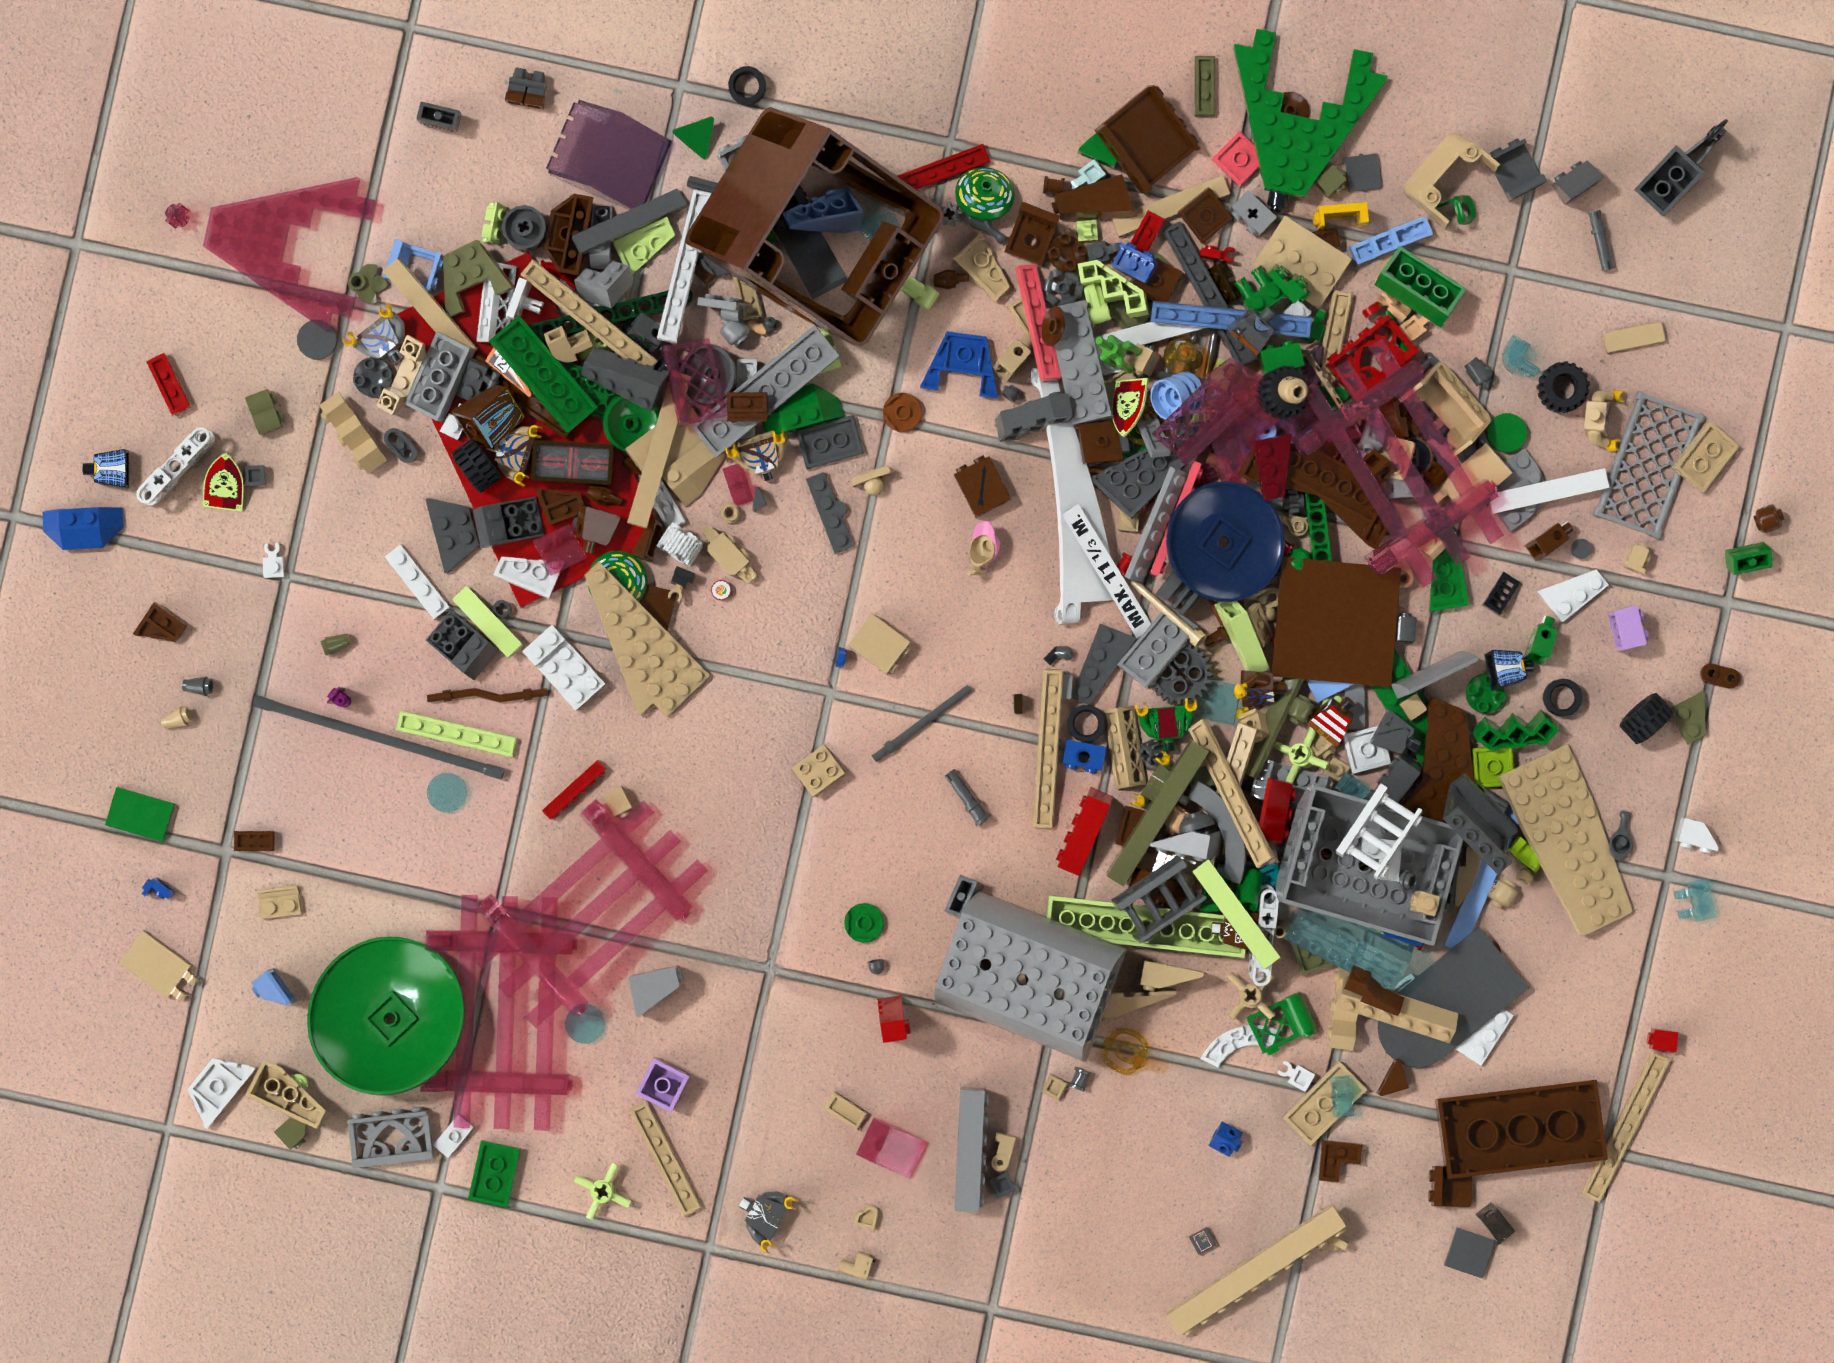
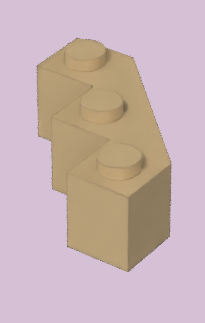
M339 391L319 405L323 411L320 415L327 424L331 422L339 434L337 439L343 447L347 445L355 456L353 461L359 469L363 468L369 474L387 461L379 446L374 442L367 429L357 418Z
M1340 963L1338 971H1334L1333 974L1335 991L1334 999L1330 1000L1329 1011H1332L1330 1027H1327L1326 1030L1329 1048L1353 1051L1358 1014L1335 1007L1338 988L1343 978H1348L1353 965Z

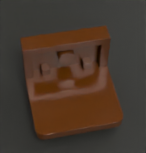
M1432 1166V1170H1429L1431 1190L1428 1192V1201L1431 1202V1206L1470 1207L1472 1204V1176L1446 1179L1444 1166Z

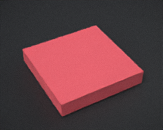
M1241 131L1211 159L1239 188L1259 169L1255 146Z

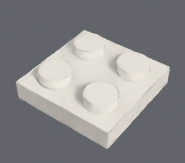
M1378 726L1348 733L1343 736L1352 774L1391 763L1387 749L1369 743Z

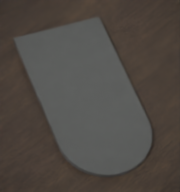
M1478 927L1397 992V994L1458 1013L1456 1032L1450 1043L1378 1021L1377 1029L1380 1043L1386 1054L1394 1060H1400L1403 1065L1410 1067L1432 1065L1445 1057L1529 988L1494 946L1493 942Z

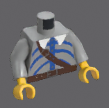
M387 303L385 308L388 311L380 307L379 314L381 317L358 334V339H355L354 333L350 331L347 332V335L352 339L347 340L343 337V343L346 346L353 345L355 349L374 359L389 357L396 364L404 358L399 353V348L405 340V323L395 312H392V305Z

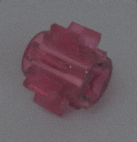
M178 203V205L171 204L165 211V216L168 217L165 221L175 229L177 226L184 227L189 222L190 216L187 213L190 210L181 203Z
M1208 464L1201 465L1200 469H1203L1199 481L1195 480V484L1197 486H1204L1214 483L1218 478L1215 468L1209 467Z

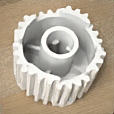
M672 522L659 540L657 547L662 551H667L675 560L682 564L685 563L690 567L703 548L704 543L698 540L695 535L690 532L686 533L680 526Z

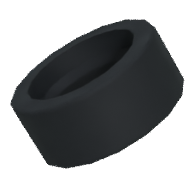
M740 67L730 75L728 81L729 93L738 104L744 106L754 105L764 97L766 91L765 78L754 67ZM749 74L757 79L759 89L754 96L743 97L737 93L735 84L740 76Z
M1569 679L1554 680L1544 690V706L1548 712L1555 716L1564 717L1572 715L1581 706V689L1575 682ZM1559 686H1567L1574 694V702L1567 709H1558L1552 704L1551 693Z
M1081 705L1070 713L1067 720V728L1070 735L1076 740L1092 742L1103 734L1105 718L1097 707ZM1090 712L1096 716L1098 727L1093 734L1082 735L1076 730L1074 721L1080 713Z

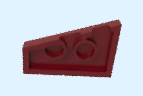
M1291 433L1252 442L1263 501L1284 497L1292 439Z

